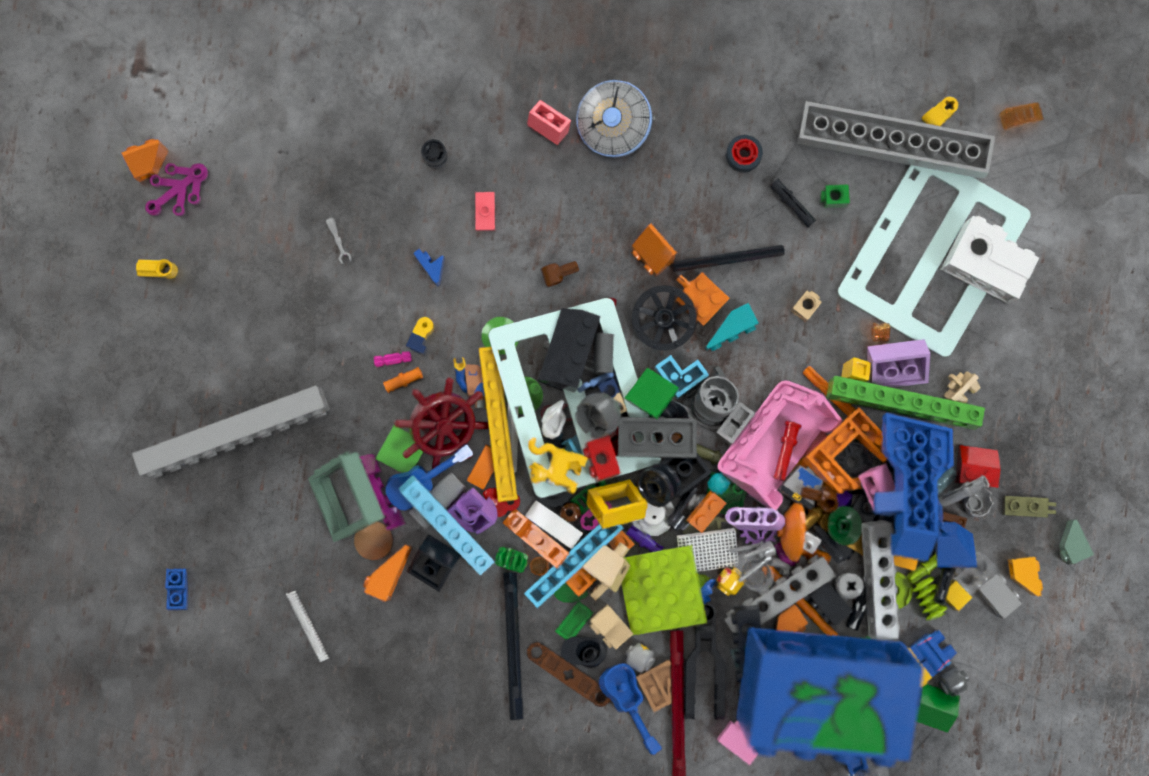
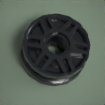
M850 442L833 458L851 478H858L859 475L872 468L873 465L871 453L860 443ZM848 458H852L855 461L853 468L847 465Z
M653 464L650 468L643 471L638 478L639 491L643 498L652 506L665 507L680 494L681 483L678 475L666 464Z

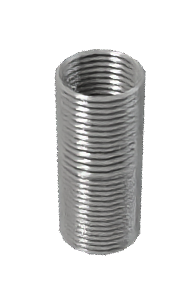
M449 472L430 493L445 509H448L450 504L459 498L467 488L452 472ZM415 507L409 511L410 515L424 529L431 525Z

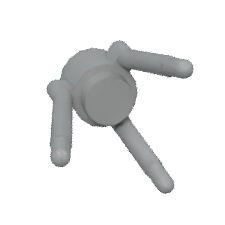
M770 540L729 550L730 553L756 548L755 551L749 552L743 557L748 558L758 555L760 559L763 558L761 562L738 579L739 582L749 577L765 563L772 561L771 556L776 555V551Z

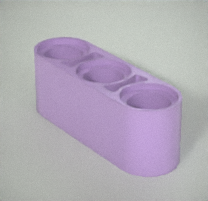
M734 507L726 513L727 522L737 529L778 531L785 526L784 516L775 509ZM740 515L739 520L735 522V518ZM758 516L757 521L753 522L754 517ZM777 516L776 521L771 523L772 518Z

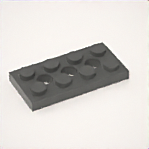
M621 417L618 426V457L697 458V419L658 418L656 420L654 418ZM641 433L643 441L640 443L635 442L632 438L633 434ZM660 433L663 441L655 443L652 440V435ZM675 433L680 434L682 442L674 443L671 436Z

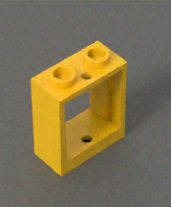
M630 479L589 489L587 493V506L602 529L645 518L646 510L648 509L647 501L641 496L637 486H634ZM626 496L632 503L609 509L605 504L606 501Z

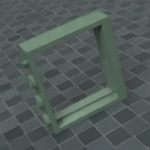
M348 451L338 455L337 458L330 460V463L321 466L322 468L315 470V474L308 478L334 542L350 537L384 518L357 452L350 454ZM341 468L345 472L363 516L362 519L351 525L347 523L329 479L330 475Z

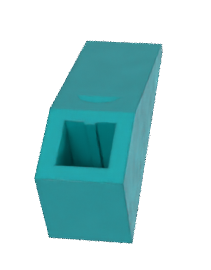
M749 303L730 312L706 346V351L711 349L713 352L722 347L721 343L727 340L731 343L739 339V334L745 332L747 335L756 330L755 326L759 322Z

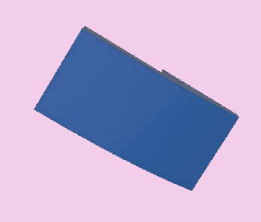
M166 569V609L168 611L187 610V569Z

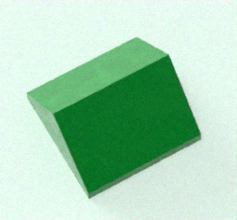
M929 684L924 685L920 690L916 722L948 733L958 718L960 696L952 697L949 694L945 695L940 688Z

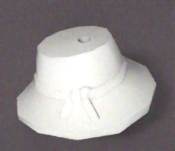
M647 502L648 509L646 510L645 518L632 521L634 526L646 535L648 533L651 536H659L670 529L666 521L675 508L671 502L665 507H655Z

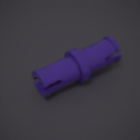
M633 524L626 533V535L638 542L641 548L644 547L650 552L662 551L664 548L651 539V535L648 533L646 535Z

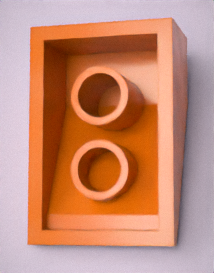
M652 224L647 226L631 247L633 250L631 253L637 261L641 259L645 264L644 269L650 275L654 274L655 277L673 263L677 253Z
M405 545L372 573L371 576H367L363 585L366 588L364 592L383 601H389L413 546Z

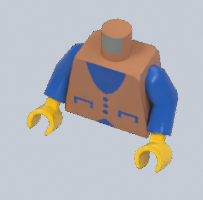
M462 357V363L458 364L456 363V358H454L456 381L462 392L467 393V397H471L477 391L482 392L483 396L475 403V408L486 409L481 365H468L465 363L464 357Z

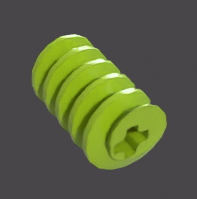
M927 577L912 584L916 585L912 591L920 593L915 598L923 600L919 606H926L922 613H929V616L925 619L926 621L939 618L947 613L944 612L947 609L946 605H939L933 601L936 594L934 590L937 588V584L930 583L934 580V577Z

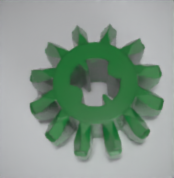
M500 547L495 557V564L497 566L519 573L524 572L528 563V556L526 554L506 547Z

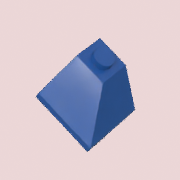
M943 522V526L938 527V538L935 543L937 567H977L973 534L956 522Z

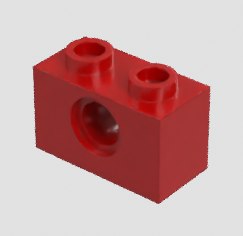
M609 436L592 440L585 444L583 453L590 461L591 467H589L591 478H595V481L598 482L618 476L621 473ZM603 455L605 457V464H599L596 461V456Z

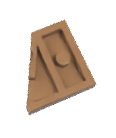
M669 659L636 676L654 712L671 704V662Z

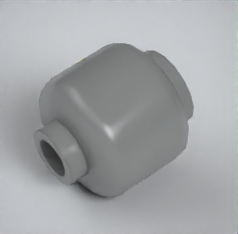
M638 643L635 646L631 645L625 653L628 656L627 664L638 672L648 671L655 662L653 651L642 643Z

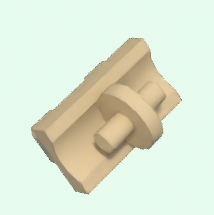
M967 371L964 374L960 372L957 376L950 374L948 378L951 382L947 385L949 390L943 396L947 400L966 403L968 399L964 393L968 390L974 394L981 388L977 382L979 377Z

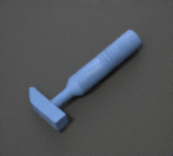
M604 373L590 380L589 383H584L577 389L578 393L580 394L588 387H595L613 378L614 373Z

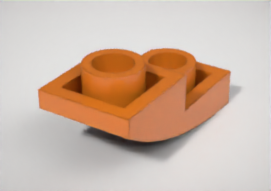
M487 444L466 480L481 489L485 488L494 472L491 446Z

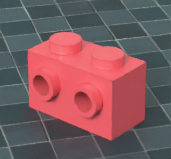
M541 100L529 112L527 121L529 127L556 145L568 134L571 123L570 119Z

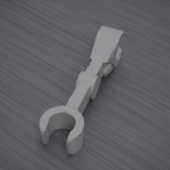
M333 218L327 219V225L334 235L335 242L341 252L339 255L340 263L344 265L342 257L345 255L352 262V256L344 251L342 240L338 236L335 220Z

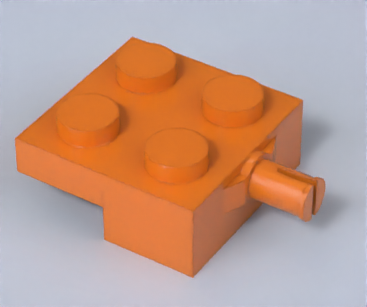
M702 272L695 280L690 282L682 274L676 280L684 287L683 291L694 302L697 310V321L702 326L730 299ZM680 297L675 300L680 307L685 305Z

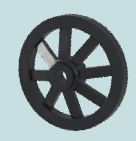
M670 285L655 286L645 291L637 299L632 312L633 328L639 339L653 349L665 351L676 349L692 337L697 325V310L690 296L683 290ZM657 293H670L666 308H664ZM677 295L684 301L685 305L673 311L672 307ZM649 297H652L659 311L642 306ZM689 310V323L676 318L677 315ZM640 312L654 316L655 320L641 326ZM665 314L669 316L668 321H665L663 318ZM673 324L687 329L680 339L676 335ZM659 325L654 340L650 339L644 331ZM667 327L672 343H659Z

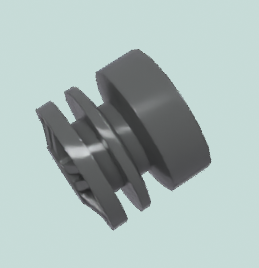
M720 376L708 378L692 398V414L704 425L718 426L724 423L738 404V390L727 378Z

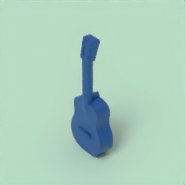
M464 444L455 452L454 456L430 471H426L422 466L417 465L408 472L391 476L385 485L389 501L399 510L411 509L414 506L400 492L399 488L412 475L430 492L433 488L431 479L457 462H462L473 454L472 450L467 444Z
M618 664L609 667L599 678L600 689L613 701L618 712H629L644 739L643 743L651 755L656 754L662 747L653 736H650L637 712V707L643 701V695L637 687L634 670L628 664Z

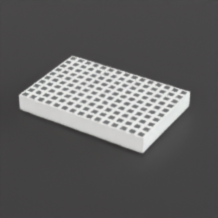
M735 528L677 535L678 547L692 545L697 572L739 566L738 552H729L730 549L737 548Z

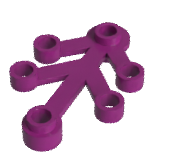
M168 163L165 166L166 173L171 176L176 174L187 175L183 180L161 178L159 175H152L150 183L154 187L167 186L172 188L157 200L148 201L145 205L146 212L151 216H158L162 211V205L177 195V203L173 207V213L177 216H183L186 211L184 205L187 186L193 183L192 193L188 195V201L193 205L199 204L201 200L199 196L201 182L208 176V170L203 164L196 163L190 168L178 167L173 163ZM173 166L174 171L169 172V168ZM201 170L200 175H195V171ZM155 178H159V182L157 184L153 183ZM193 196H197V200L195 202L191 201V198ZM155 204V209L150 210V205ZM178 207L182 208L181 213H176Z

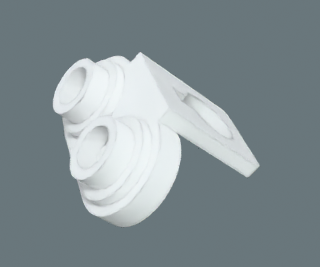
M563 400L555 403L545 411L541 420L543 423L542 433L545 437L554 439L560 435L566 421L565 413L561 409L564 404Z

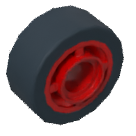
M739 135L729 143L726 151V160L735 171L741 173L750 172L759 165L762 159V146L753 136ZM746 150L749 156L742 157L739 152Z

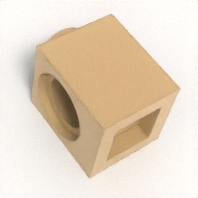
M806 291L791 309V312L806 322L822 303L819 300L820 297L813 291ZM803 301H809L812 304V308L810 310L805 309Z

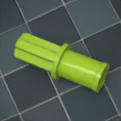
M936 554L924 563L920 562V566L915 571L907 574L909 582L915 584L926 575H931L930 572L937 568Z

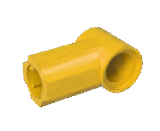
M166 259L138 260L136 263L137 276L173 279L178 273L177 266ZM169 265V272L164 274L165 266Z

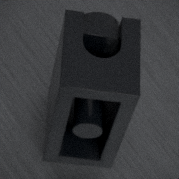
M829 581L808 594L810 598L808 602L815 610L819 609L823 615L821 617L827 625L831 623L836 626L853 612Z

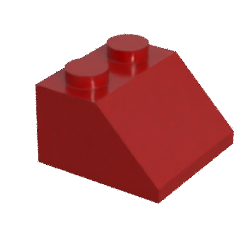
M959 445L955 483L963 484L984 476L989 482L988 488H998L1001 470L998 450Z

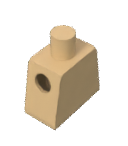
M621 542L614 551L607 546H603L583 565V568L591 576L616 593L630 568V564L623 558L630 549Z

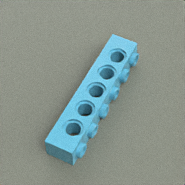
M413 475L399 488L400 492L480 575L494 563L491 556Z
M599 524L569 552L570 554L558 569L553 566L524 594L538 608L624 528L621 525L602 529Z

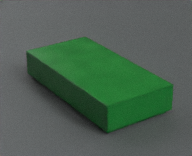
M578 601L555 632L565 640L576 637L594 612Z

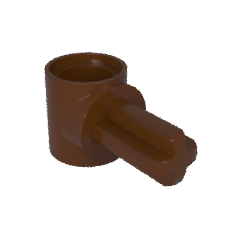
M573 261L562 266L556 263L549 264L540 270L546 286L551 287L563 282V277L578 272L579 267L577 262Z
M825 486L820 490L803 487L800 496L802 498L816 501V504L821 506L822 510L826 512H833L839 506L837 492L830 486Z

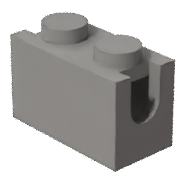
M991 573L974 589L999 618L1005 619L1022 604L1018 600L1020 596L1016 591L1010 590L1007 587V581L1001 574Z

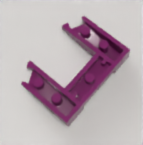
M375 454L359 456L383 516H385L383 521L385 525H388L386 529L393 531L406 525L401 511L397 507L390 508L392 503L382 490L384 484L380 477H376L377 474L382 472V469Z

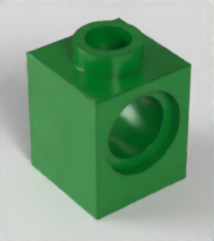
M849 184L826 185L823 191L820 192L821 203H824V208L847 207L850 204ZM830 193H837L839 200L831 199Z

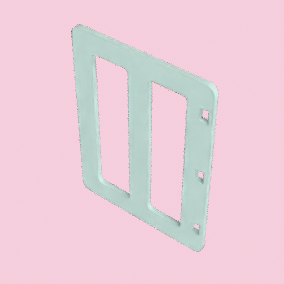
M910 165L839 286L838 295L914 341L925 339L928 349L942 357H947L953 352L986 292L968 284L941 332H937L913 318L912 312L975 203L978 202L1003 216L1005 222L1002 228L1004 232L1008 233L1005 241L1011 240L1015 243L1030 218V211L971 176ZM914 169L919 172L915 181L909 179ZM934 176L956 189L958 195L895 304L891 305L867 291L865 286L928 178ZM885 218L890 221L886 230L880 228ZM856 268L861 271L857 280L850 278Z
M604 298L568 308L585 310L601 316L599 323L602 333L614 334L613 369L627 409L628 418H649L647 413L625 400V396L638 379L614 302L609 298ZM561 310L493 328L489 332V341L529 475L531 472L529 466L533 462L542 465L546 469H549L550 462L547 452L542 455H534L528 448V442L532 437L536 438V447L544 445L514 344L517 341L539 335H546L550 344ZM504 349L507 359L501 361L498 350ZM580 380V383H579L578 388H579L580 386H582V381H581V380ZM563 389L583 453L585 444L596 440V438L590 436V432L585 433L576 420L575 413L578 411L576 408L583 398L586 397L585 391L579 394L577 390L574 393ZM521 406L524 417L518 419L515 407ZM634 433L635 441L637 443L642 442L643 435L641 433ZM653 434L652 440L657 443L655 434ZM597 455L596 461L599 464H605V457ZM616 456L621 472L618 476L651 467L653 464L659 463L661 458ZM587 459L585 467L581 466L580 476L575 475L573 470H568L566 474L569 479L578 484L577 488L596 483L595 478H591L589 467H591L589 459ZM545 481L538 484L532 483L535 494L540 498L567 491L566 487L552 486Z

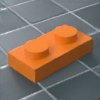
M710 490L686 521L703 533L726 505V502Z

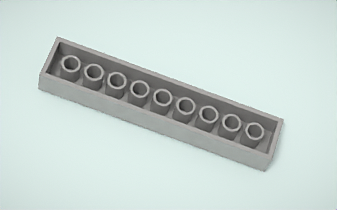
M806 101L803 108L797 144L984 179L989 174L995 136Z
M316 385L132 453L139 475L155 479L163 476L162 472H174L181 469V465L196 464L200 462V458L206 457L209 459L215 457L219 451L228 452L236 448L235 445L250 444L254 442L253 439L256 437L266 438L271 436V432L275 430L282 432L290 429L289 425L296 423L297 425L308 422L310 417H323L330 408L323 389Z

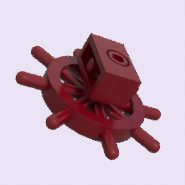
M451 377L446 379L444 392L434 393L426 398L419 390L414 389L412 395L419 404L413 410L410 420H396L394 422V426L397 428H409L411 438L415 442L403 452V457L409 458L420 449L424 453L433 456V469L440 465L441 457L452 455L464 444H467L475 429H489L488 422L475 421V415L471 408L474 403L482 398V392L477 391L465 401L461 396L452 393L454 380ZM451 403H452V404H456V405H458L459 407H457V408L455 409V408L451 405ZM464 412L465 421H454ZM420 428L425 433L422 437L420 436ZM453 429H462V431L457 436ZM437 435L435 445L427 443L429 440H431L434 436ZM447 435L451 442L443 445L444 437Z

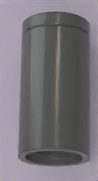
M595 333L593 372L613 373L614 334Z

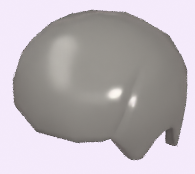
M985 488L976 492L972 497H965L963 501L966 512L973 517H983L988 514L993 505L991 491Z

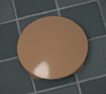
M376 522L355 533L354 545L362 557L369 560H377L389 553L393 543V536L391 531L386 529V525Z

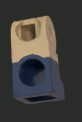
M614 378L597 385L600 393L604 392L621 403V414L627 411Z

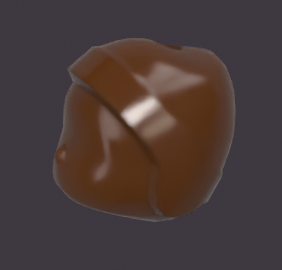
M574 502L566 503L560 510L561 518L567 522L576 521L581 515L579 505Z

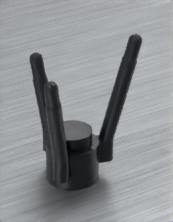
M694 488L690 494L688 492L681 498L677 507L666 521L677 532L680 529L684 531L691 525L688 521L684 522L686 518L681 513L697 492V488Z

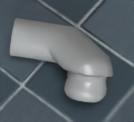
M771 556L772 561L765 563L768 566L780 568V575H789L790 565L777 557Z

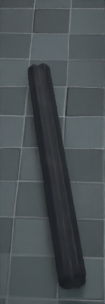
M783 245L686 259L674 261L672 266L674 272L778 257L785 254V248Z

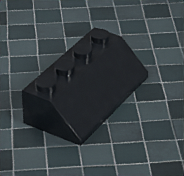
M561 308L538 381L574 393L576 392L601 316L585 310Z

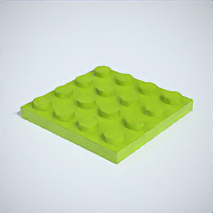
M692 545L624 557L630 564V568L621 584L629 626L633 635L707 623Z

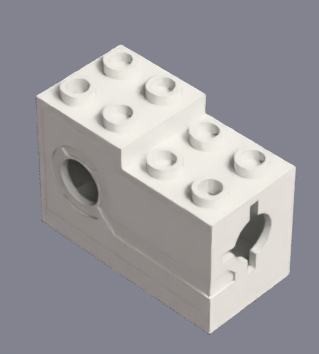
M972 216L963 224L941 270L1010 304L1020 298L1026 286L1025 283L1030 278L1039 257L1035 256V253L1029 249L1023 250L1017 247L1018 244L1011 240L1005 241L1008 233L1004 232L1002 227L986 223V219L983 217Z

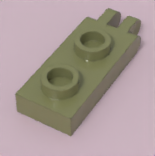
M1003 496V515L1048 518V514H1056V510H1048L1049 506L1056 507V503L1049 502V498Z

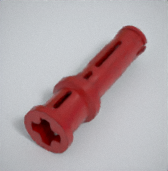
M785 421L784 424L786 426L785 432L780 439L782 447L773 476L774 479H779L780 481L786 480L793 447L798 443L796 440L798 431L802 428V425L791 421Z

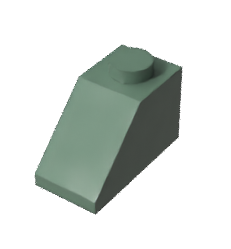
M1077 519L1067 521L1059 545L1061 550L1059 553L1064 562L1073 565L1093 556L1094 553Z

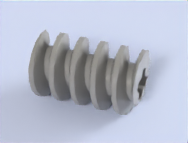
M842 573L834 579L833 587L841 597L851 599L861 594L863 591V581L856 574ZM847 582H850V589H846L848 587Z

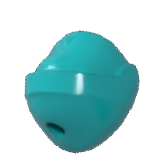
M716 473L711 476L707 485L712 492L719 495L728 489L730 481L722 473Z

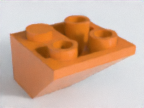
M158 139L147 140L141 146H131L126 149L127 151L121 152L133 177L138 182L149 179L152 175H158L168 154V149Z

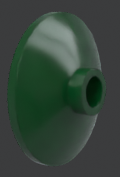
M847 506L838 507L828 518L827 528L829 535L839 545H852L861 536L862 520L853 508Z

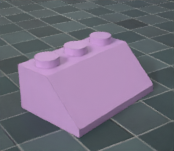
M925 339L867 347V362H871L870 383L894 388L929 382L930 351Z

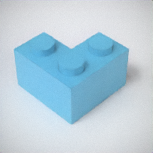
M671 355L654 368L658 375L679 387V391L674 396L676 399L709 376L699 360L681 370Z

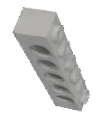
M884 520L861 523L868 636L878 640L898 639L900 626L897 621L899 608L896 602V567L894 555H891V535L894 534V529L890 522ZM881 538V543L878 546L877 542ZM884 577L883 582L880 584V579ZM885 596V600L881 603L882 597ZM886 615L885 621L882 622V618Z
M815 555L807 561L809 564L803 568L801 565L791 571L792 575L787 578L785 576L775 581V586L770 589L768 586L758 592V597L755 599L750 597L742 602L743 606H752L765 601L768 604V608L765 611H760L761 624L835 578L836 575L823 556L818 557ZM811 569L817 573L816 578L813 580H809L806 577L807 571ZM793 580L800 582L798 590L790 589V583ZM776 591L784 593V598L781 601L774 600L773 595ZM733 608L726 613L727 617L724 620L731 631L736 632V627L731 622V613H734ZM744 624L741 630L747 632L748 628H751V624Z

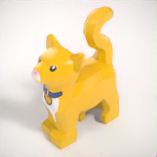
M532 437L528 442L530 452L534 455H542L549 451L552 457L549 469L536 462L529 466L531 468V482L538 484L545 481L552 486L566 487L569 493H575L578 484L569 479L566 474L571 469L575 475L580 476L582 469L580 466L585 467L588 458L578 453L557 448L553 444L546 443L536 447V438Z

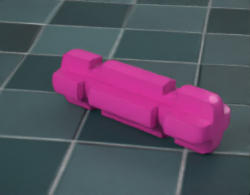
M410 351L402 352V354H387L384 357L375 356L374 364L376 367H380L383 364L392 365L401 363V361L410 362L412 357Z

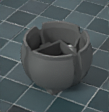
M604 392L590 394L583 398L577 406L576 420L585 433H591L590 436L592 438L600 439L608 436L619 426L621 403Z

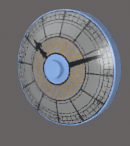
M612 80L596 85L584 96L577 112V127L582 140L590 149L607 157H621L637 150L648 137L652 125V111L647 98L637 87L624 81Z

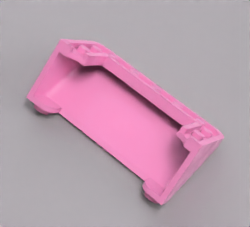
M787 380L781 381L776 385L718 463V469L724 476L764 506L775 510L778 509L783 501L782 494L777 491L783 481L776 480L773 476L782 447L780 439L785 432V421L802 425L796 439L798 443L793 447L786 477L820 431L831 433L843 421L822 393Z

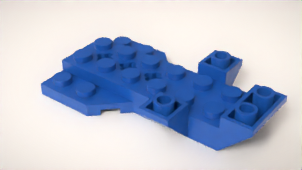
M885 413L882 415V452L895 468V492L875 493L874 513L886 516L895 515V534L891 535V555L927 561L938 538V527L943 526V507L938 500L937 480L954 465L953 429Z

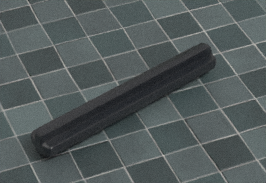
M803 508L806 516L808 514V511L805 508ZM817 522L809 528L812 535L821 539L820 544L836 563H841L846 558L844 553Z

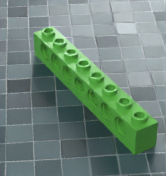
M834 376L829 380L826 399L972 430L982 427L985 408L839 376Z

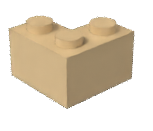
M608 604L590 618L592 622L590 627L597 635L601 633L605 636L603 641L609 648L613 646L617 649L633 635L632 631Z

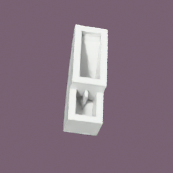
M536 500L525 515V517L571 549L583 534Z

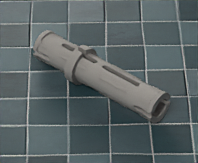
M981 476L974 481L963 483V486L938 497V500L942 507L945 508L965 497L974 496L976 492L988 488L989 482L986 477Z

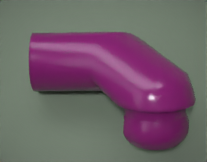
M781 542L774 545L781 561L790 566H795L796 563L800 562V559L797 562L789 560L781 546Z

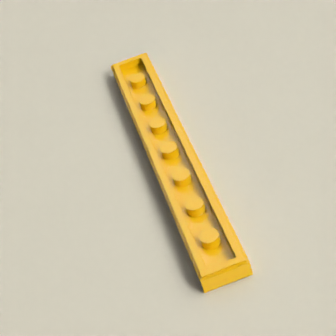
M492 347L479 348L498 502L517 500L503 384Z

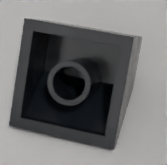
M428 535L417 550L407 573L440 592L461 555Z

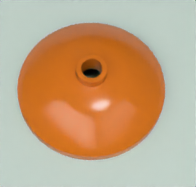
M794 503L784 514L785 526L777 531V536L780 537L781 546L790 561L794 562L800 559L805 541V513L801 503Z

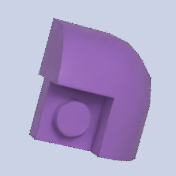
M474 488L461 494L446 509L466 531L476 532V534L489 528L497 519V509L490 497L485 500Z

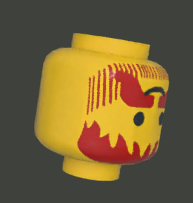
M735 567L733 569L724 568L716 579L717 588L728 597L730 594L736 595L745 583L744 580L742 582L738 581L743 573Z

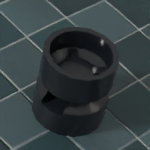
M436 139L428 140L423 144L421 154L425 164L431 169L444 167L448 160L444 144Z

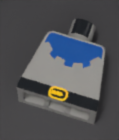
M797 466L777 490L794 502L801 503L806 510H811L815 501L802 498L800 496L803 487L820 490L823 480L818 478L809 467L805 469L802 466Z

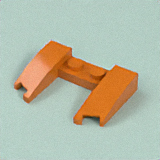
M860 407L846 417L835 430L802 459L821 480L838 494L842 493L841 489L851 487L852 490H855L859 487L833 459L854 438L860 441L882 462L887 460L882 452V431Z

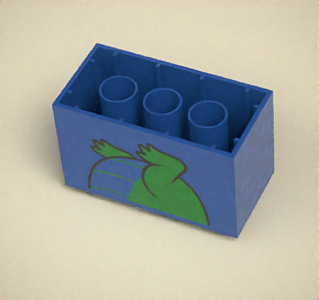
M749 627L736 718L749 747H753L752 751L761 756H775L777 750L792 751L793 756L804 760H813L816 758L817 753L832 754V759L841 763H854L857 756L871 758V762L879 766L892 767L895 766L896 760L910 761L924 667L907 646L899 641Z

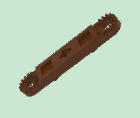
M539 642L532 643L528 647L527 656L532 662L598 707L606 706L610 702L608 697L604 702H598L595 699V695L597 692L602 691L599 683L565 661L555 652ZM534 647H540L542 650L541 657L534 658L531 655V650ZM565 670H573L572 675L574 678L566 680L563 672Z

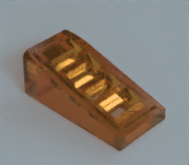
M1039 102L1006 108L1000 112L1004 130L1044 120ZM1030 109H1032L1034 118L1032 117Z

